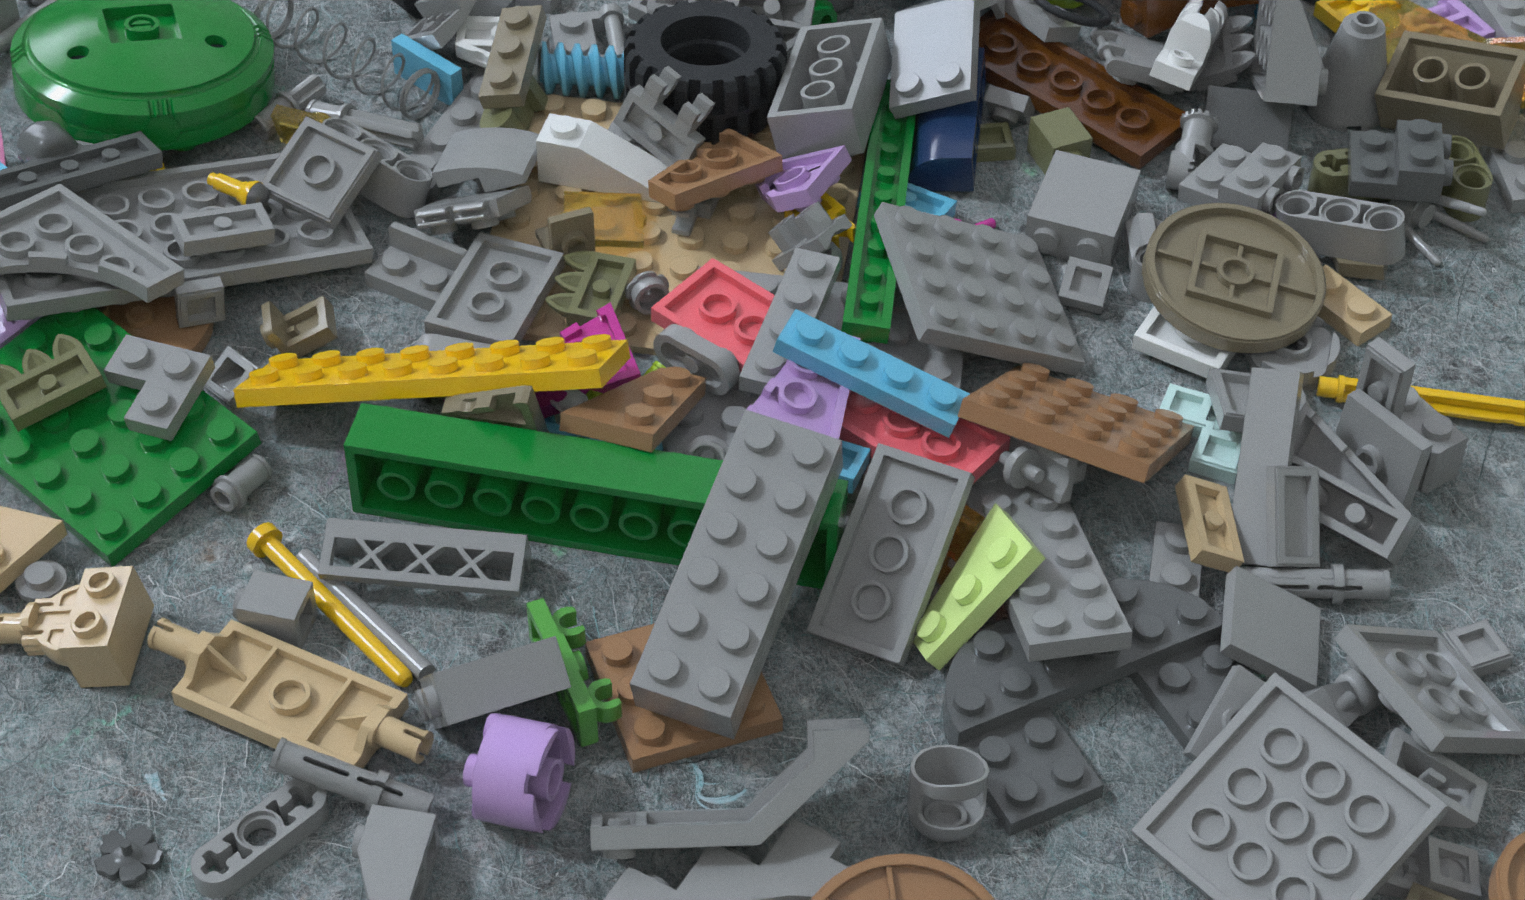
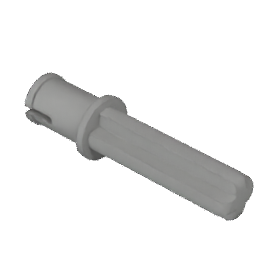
M313 99L308 103L305 110V117L307 116L320 123H323L328 118L346 119L390 144L415 149L424 140L422 126L419 123L357 110L350 103H344L342 106Z

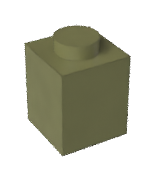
M1069 107L1030 117L1027 151L1044 174H1046L1056 150L1090 158L1093 138Z

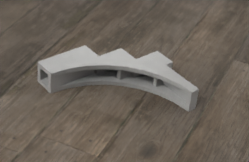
M792 818L760 865L753 863L748 856L740 851L727 850L721 846L707 847L677 890L655 874H644L628 866L603 900H811L825 883L850 866L840 863L841 841L833 838L826 830L820 827L808 826Z

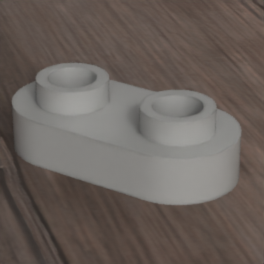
M671 324L654 338L653 347L663 365L666 367H682L689 370L693 375L706 377V391L715 395H724L738 383L740 370L735 355L728 349L719 347L697 335L690 328Z

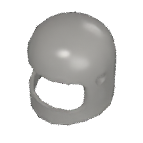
M934 745L922 749L913 756L910 764L907 810L912 825L923 836L944 843L966 839L976 832L982 823L986 809L990 772L987 762L978 753L955 745Z

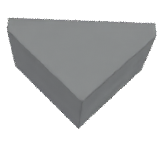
M1398 727L1391 732L1384 757L1447 804L1448 813L1436 826L1472 828L1478 822L1488 782L1439 752L1433 753L1422 748L1411 735Z

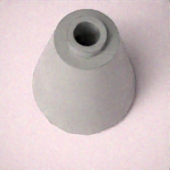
M1358 11L1347 15L1343 19L1322 58L1323 69H1328V83L1325 95H1318L1317 106L1308 105L1307 107L1310 117L1319 124L1342 132H1346L1348 126H1361L1360 131H1367L1380 125L1374 94L1387 68L1386 28L1384 22L1375 14L1368 11Z

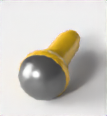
M214 172L210 173L207 177V184L213 186L214 190L236 198L241 205L261 202L263 207L268 204L269 191L262 182L257 180L241 182L222 173L216 174Z

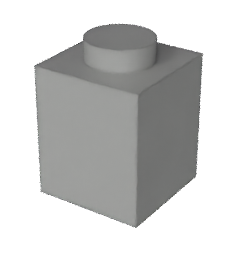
M254 570L246 588H241L237 592L233 603V617L238 619L239 623L301 649L318 616L313 582Z

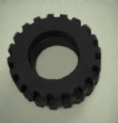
M688 0L678 1L674 6L670 7L663 5L656 8L653 14L647 13L642 16L626 36L624 43V99L632 88L637 85L645 88L650 76L655 74L659 77L662 70L670 66L682 76L671 94L663 101V104L678 115L683 104L686 102L693 104L695 98L700 93H703L715 103L709 115L696 129L698 133L706 138L704 142H711L712 145L720 142L719 133L727 128L746 137L749 133L756 135L769 124L767 116L787 65V45L780 30L768 17L763 14L758 16L754 9L745 5L741 8L735 6L734 2L722 0V3L711 2V0H699V2L689 3Z

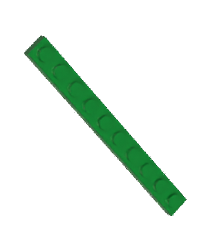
M891 79L886 81L869 135L841 328L842 332L861 338L860 340L865 343L888 344L896 277L874 214L882 202L905 206L916 114L897 119L894 118L889 109Z

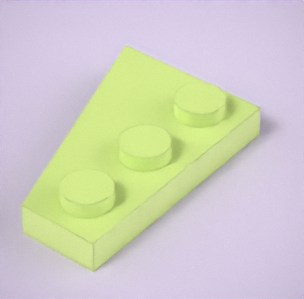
M996 503L930 602L917 625V634L913 643L925 660L939 671L1046 559L1011 516Z

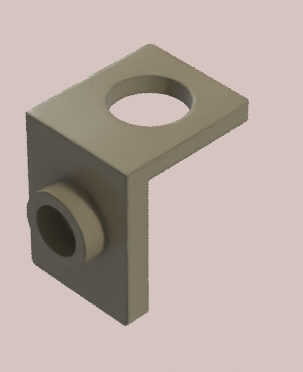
M591 207L549 217L547 227L535 230L536 237L542 248L561 252L564 255L577 251L595 252L594 213Z

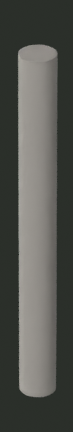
M303 549L297 553L295 557L402 661L418 680L434 672V665L345 582L320 579L318 576L320 559L309 549Z

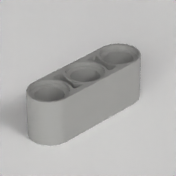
M328 118L323 121L322 124L379 150L383 157L359 194L399 217L415 218L414 210L425 205L433 179L432 170L422 162L346 119Z
M1304 190L1288 191L1280 195L1276 201V218L1298 232L1309 243L1316 254L1375 265L1395 264L1405 256V215L1398 207Z

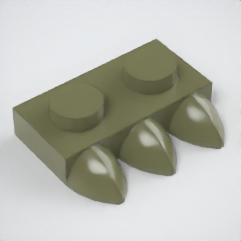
M577 251L564 255V260L575 272H567L555 276L557 284L567 293H558L546 297L545 301L556 313L566 318L567 326H571L576 322L579 326H582L597 317L596 310L610 302L618 319L626 300V288L637 273L636 259L594 251Z
M56 335L53 343L54 359H51L42 351L26 350L22 361L24 374H21L11 366L0 364V402L18 432L106 388L102 375L84 346L72 336Z

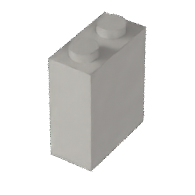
M1056 150L1027 215L1025 235L1036 242L1042 254L1069 260V256L1111 266L1123 237L1124 223L1130 219L1136 204L1141 170Z
M553 636L419 679L422 688L415 691V697L423 721L431 719L434 729L571 688V684L557 638Z

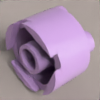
M493 712L489 714L484 725L483 740L478 754H470L463 770V784L472 787L473 818L530 832L543 833V830L550 831L553 829L563 813L571 788V783L562 781L564 764L574 766L575 744L571 730L551 723Z

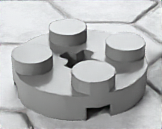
M1317 317L1311 329L1302 338L1292 343L1297 346V350L1283 347L1263 353H1245V357L1250 363L1249 372L1251 373L1252 367L1301 371L1304 374L1303 389L1316 390L1319 376L1328 377L1336 367L1340 351L1339 337L1335 331L1333 336H1331L1329 331L1323 328L1324 320Z

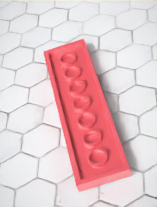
M712 258L651 307V321L664 329L671 324L690 328L704 339L719 347L728 349L737 358L741 373L775 295ZM849 390L839 438L846 442L870 448V458H873L877 445L880 443L970 472L975 477V483L999 460L1000 455L1004 451H1009L1011 437L959 418L951 436L948 438Z

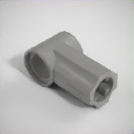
M1137 213L1134 218L1125 221L1123 228L1130 269L1128 290L1135 299L1147 303L1152 302L1143 283L1142 262L1151 235L1158 225L1163 222L1155 218L1153 213Z

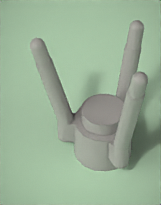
M1443 195L1440 197V202L1435 203L1478 216H1485L1487 214V210L1483 207ZM1391 199L1389 205L1398 207L1403 211L1405 215V237L1434 266H1439L1441 259L1412 228H1424L1434 219L1483 243L1489 241L1488 235L1436 210L1435 205L1431 203Z

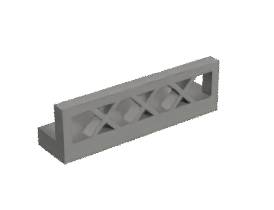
M327 518L318 576L323 580L520 597L524 571L529 572L532 552L527 535ZM335 555L364 557L351 567L333 566ZM379 559L412 561L413 563L401 572L389 571ZM429 563L464 567L451 576L438 575ZM372 564H374L377 567V569L367 568L370 567ZM424 568V570H425L428 574L417 573V572H419L421 569ZM480 568L511 570L510 581L490 580ZM474 573L477 578H468V576Z

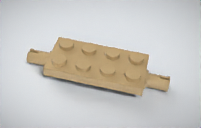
M162 617L157 621V624L163 627L164 630L153 626L149 632V648L182 660L186 666L184 677L171 691L174 705L276 749L280 739L283 737L287 741L364 768L374 753L381 747L411 759L412 762L417 764L424 760V756L419 754V752L428 755L432 748L433 732L422 730L400 720L409 708L407 693L231 619L220 633H211L203 630L198 634Z

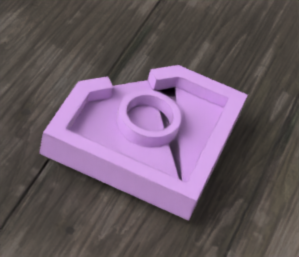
M845 145L782 159V172L766 177L763 182L755 185L761 198L776 212L779 213L796 209L797 212H802L818 201L821 203V196L829 187L840 180L839 175L852 159Z

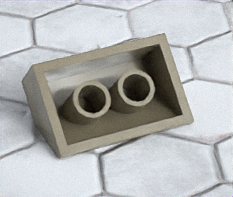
M1404 30L1374 94L1380 127L1396 129L1397 120L1412 121L1424 119L1432 123H1442L1443 134L1462 136L1477 145L1505 149L1519 117L1525 85V50Z

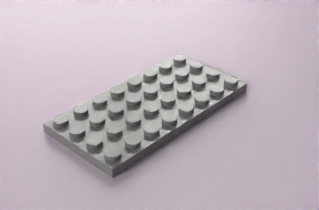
M281 153L148 171L138 177H127L106 183L100 188L75 192L76 195L184 268V282L220 276L224 287L251 282L259 283L275 278L294 275L303 276L313 272L337 268H351L356 265L372 263L373 247L350 207L336 228L332 229L270 198L264 209L275 228L274 244L256 246L251 249L215 252L205 256H183L171 231V215L241 205L236 198L214 190L213 186L208 185V175L212 172L216 174L222 173L241 182L256 180L261 182ZM25 272L0 275V305L7 322L30 320L40 316L65 312H79L84 309L114 304L123 305L142 300L136 295L111 284L70 274ZM174 289L160 297L174 296Z

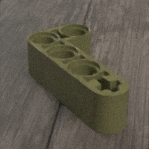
M1452 135L1449 159L1454 162L1453 177L1450 186H1443L1441 195L1485 208L1493 182L1492 173L1476 145L1471 140L1462 136ZM1348 148L1326 150L1315 155L1307 191L1376 203L1391 201V199L1349 196ZM1443 206L1450 217L1462 222H1474L1482 217Z

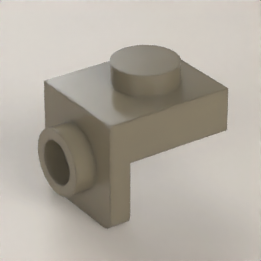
M324 295L286 315H283L271 301L261 305L263 324L260 325L261 335L271 349L277 348L282 354L296 353L297 358L338 338L334 307Z

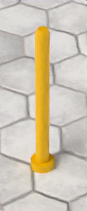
M270 522L257 526L247 538V548L258 558L268 557L287 577L313 582L316 606L396 686L403 688L409 686L413 681L411 670L281 543L283 538L282 532Z

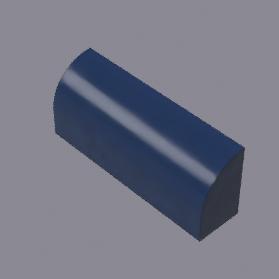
M978 48L977 95L975 101L916 114L908 183L929 191H974L978 145L981 133L980 126L982 124L986 89L985 48Z

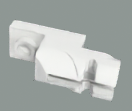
M1189 0L1181 11L1176 23L1171 28L1164 48L1155 59L1149 76L1189 91L1205 68L1212 47L1228 16L1226 5L1219 0L1215 8L1210 7L1204 16L1199 13L1204 0Z

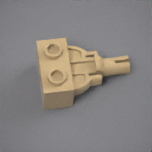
M133 566L85 568L79 585L64 589L52 598L35 599L34 602H29L21 613L0 614V645L22 644L28 656L46 655L53 662L62 666H68L81 688L130 685L154 604Z

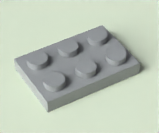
M479 232L424 320L425 334H440L486 344H493L503 340H518L520 344L555 284V276L560 275L565 267L564 253Z

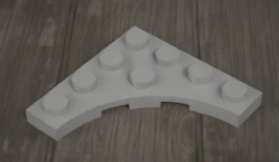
M57 184L0 211V275L45 272L87 277L119 287L147 303L184 284V268L62 184Z

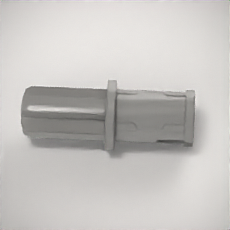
M311 74L287 93L284 91L278 92L275 95V100L250 122L252 130L262 140H268L291 121H299L302 117L301 112L306 109L308 103L313 99L318 100L326 93L327 87L325 83L322 82L318 75Z

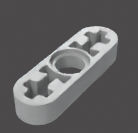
M298 779L290 780L201 846L191 859V871L196 889L208 898L219 899L232 895L326 822L329 816L326 790ZM298 801L305 805L313 802V806L308 809L302 805L294 808V804ZM287 820L289 821V826L284 825ZM267 828L276 833L275 838L263 846H254L246 842L248 835L257 829ZM237 848L238 851L233 854L232 849ZM215 866L221 870L227 866V872L223 874L215 870L208 873V869Z

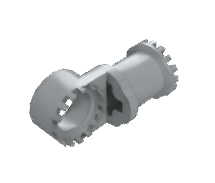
M1191 109V112L1186 111L1185 114H1182L1180 118V127L1183 129L1181 141L1177 142L1175 150L1171 152L1165 188L1179 190V184L1193 172V167L1199 166L1214 152L1211 142L1213 134L1218 130L1219 121L1218 117H1213V113L1209 114L1208 110L1202 113V109H1198V112L1195 109Z

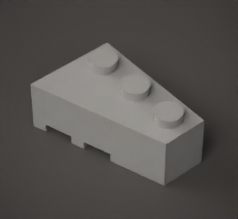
M1305 402L1298 415L1292 466L1319 467L1320 525L1396 566L1421 523Z

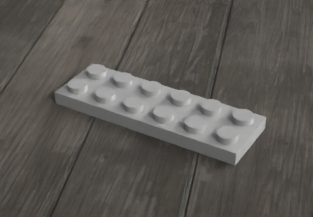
M991 467L972 485L964 507V512L974 535L996 503L1011 516L1046 558L1004 602L1028 661L1033 662L1131 649L1132 630L1069 501L1059 504L1028 486L1016 489L1004 481L1003 472L996 469L997 467Z

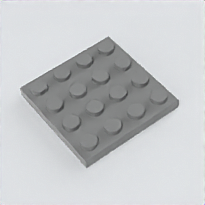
M884 202L880 204L874 214V218L918 342L1019 364L1033 363L1043 366L1048 370L1075 376L1085 364L1084 358L1042 259L1038 245L1032 238L1025 234H1012L996 230L984 224L975 225L955 220L947 215L938 216L917 211L910 206H897Z
M1274 672L1131 829V832L1137 840L1209 900H1371L1448 813L1447 804Z

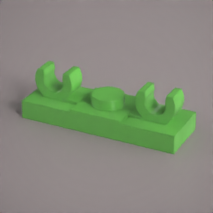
M544 598L526 603L531 642H537L553 636L557 638L571 688L555 693L580 746L584 747L599 742L597 721L610 723L622 717V706L619 698L608 702L601 701L613 697L610 679L596 680L588 688L584 681L588 680L585 660L579 650L572 652L571 649H577L586 644L585 628L581 625L568 629V627L577 625L575 608L563 607L551 615Z

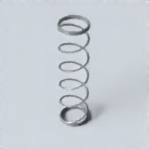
M260 0L254 11L258 18H260L262 9L269 0ZM272 0L268 7L266 15V27L268 30L270 12L276 0ZM287 0L288 9L283 23L273 33H270L269 30L275 46L282 49L295 47L297 55L306 63L320 64L323 62L325 70L331 77L338 80L352 78L354 86L362 94L370 96L381 93L386 106L396 112L400 111L407 119L417 120L425 116L435 105L439 96L440 77L436 71L423 68L412 74L406 81L400 94V108L392 106L387 101L384 91L396 83L404 70L405 57L402 53L392 56L387 62L381 77V90L374 92L363 90L357 84L355 76L362 72L373 59L376 51V41L372 37L363 40L357 47L352 60L351 75L339 76L334 74L328 68L326 60L333 57L346 40L348 28L344 22L335 24L329 30L323 45V59L310 60L305 58L299 51L298 45L308 39L316 29L319 22L317 7L307 8L300 15L296 23L294 44L292 45L280 44L275 41V38L282 34L290 24L294 12L293 0ZM309 11H315L316 20L312 29L302 40L297 42V33L303 17ZM343 26L344 36L341 43L334 52L326 57V47L332 32L336 27ZM371 41L373 49L369 59L363 67L355 72V62L360 49L366 42ZM396 57H401L402 64L398 74L384 88V80L390 64ZM430 73L431 82L425 93L414 104L406 107L407 95L412 85L419 77ZM434 84L431 97L424 108L416 114H408L407 110L423 101Z

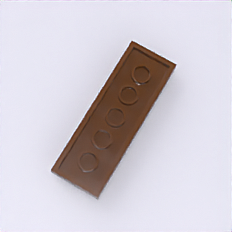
M992 9L980 17L979 48H985L986 81L990 84L1029 96L1035 110L1042 114L1069 107L1093 138L1092 143L1137 169L1142 168L1181 138L1183 129L1180 127V118L1183 113L1185 114V111L1137 84L1127 85L1115 80L1107 73L1105 66L1062 42L1042 41L1006 11L1004 18L996 19Z

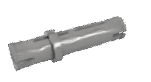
M1331 564L1330 569L1240 566V568L1300 598L1329 599L1331 604H1342L1344 599L1388 601L1390 595V574L1387 568H1382L1381 570L1344 569L1343 564Z
M283 737L275 749L269 766V771L279 772L320 789L365 804V810L370 812L371 806L374 804L429 813L435 796L432 792L428 793L390 779V772L380 769L377 774L341 761L333 756L325 755L287 741Z

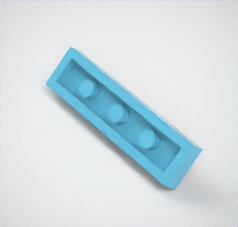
M795 309L780 333L773 349L774 353L948 438L951 436L959 420L958 414L963 398L970 395V393L797 309Z

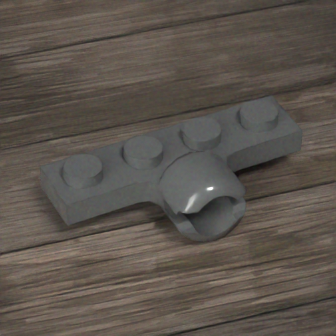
M48 120L37 121L23 130L17 141V148L22 152L18 155V158L23 164L0 170V211L57 184H62L75 193L85 189L100 188L106 183L127 177L141 176L145 172L163 167L162 151L141 131L92 145H82L77 143L59 123Z

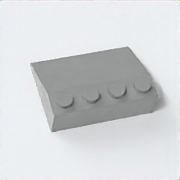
M1259 0L1253 53L1256 54V58L1251 64L1250 81L1264 102L1317 106L1318 95H1325L1328 69H1323V63L1301 1Z

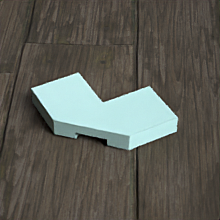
M1170 383L1159 409L1173 411L1181 415L1183 423L1195 426L1192 437L1198 438L1190 458L1188 471L1234 485L1237 477L1242 433L1220 430L1209 394Z

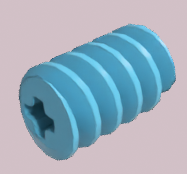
M542 41L540 83H543L547 95L553 94L556 84H560L563 96H569L573 85H577L580 97L584 98L590 86H594L597 98L601 99L607 87H611L614 99L619 100L624 89V51L621 57L617 58L614 46L609 45L604 57H601L597 45L592 44L587 56H584L581 45L575 43L570 55H567L563 42H558L553 54L549 53L546 41Z

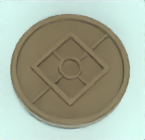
M1199 204L1184 208L1170 215L1158 225L1151 235L1142 262V277L1146 292L1157 311L1165 320L1186 336L1207 346L1229 352L1263 353L1274 351L1296 342L1314 325L1326 296L1324 270L1318 256L1309 243L1292 227L1263 211L1237 204Z

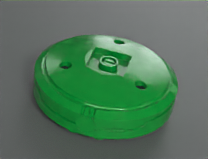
M57 0L38 10L22 23L12 39L10 48L14 95L22 111L33 122L48 120L59 123L75 140L93 144L141 131L161 151L172 149L189 151L199 144L227 136L252 122L254 117L267 107L275 88L274 44L271 34H269L265 24L254 13L231 0Z

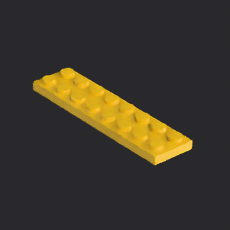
M607 334L588 336L583 338L582 342L565 343V339L562 337H550L537 341L536 345L519 346L518 340H503L491 344L490 348H474V344L469 342L452 344L447 346L445 350L429 351V346L427 345L410 346L402 349L400 353L385 354L383 348H369L357 352L354 356H341L340 351L329 350L314 354L312 358L298 359L296 353H283L270 357L268 359L269 363L263 368L251 371L249 378L234 388L233 392L237 408L446 397L522 385L532 386L534 392L603 388L631 357L628 339L611 340V336Z

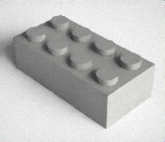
M882 17L803 26L800 28L767 116L776 151L782 155V159L845 145L850 157L864 153L892 66L891 51Z

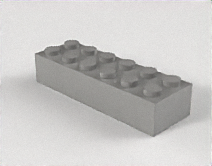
M746 409L744 410L631 679L630 687L635 706L733 740L735 739L843 468L842 440Z

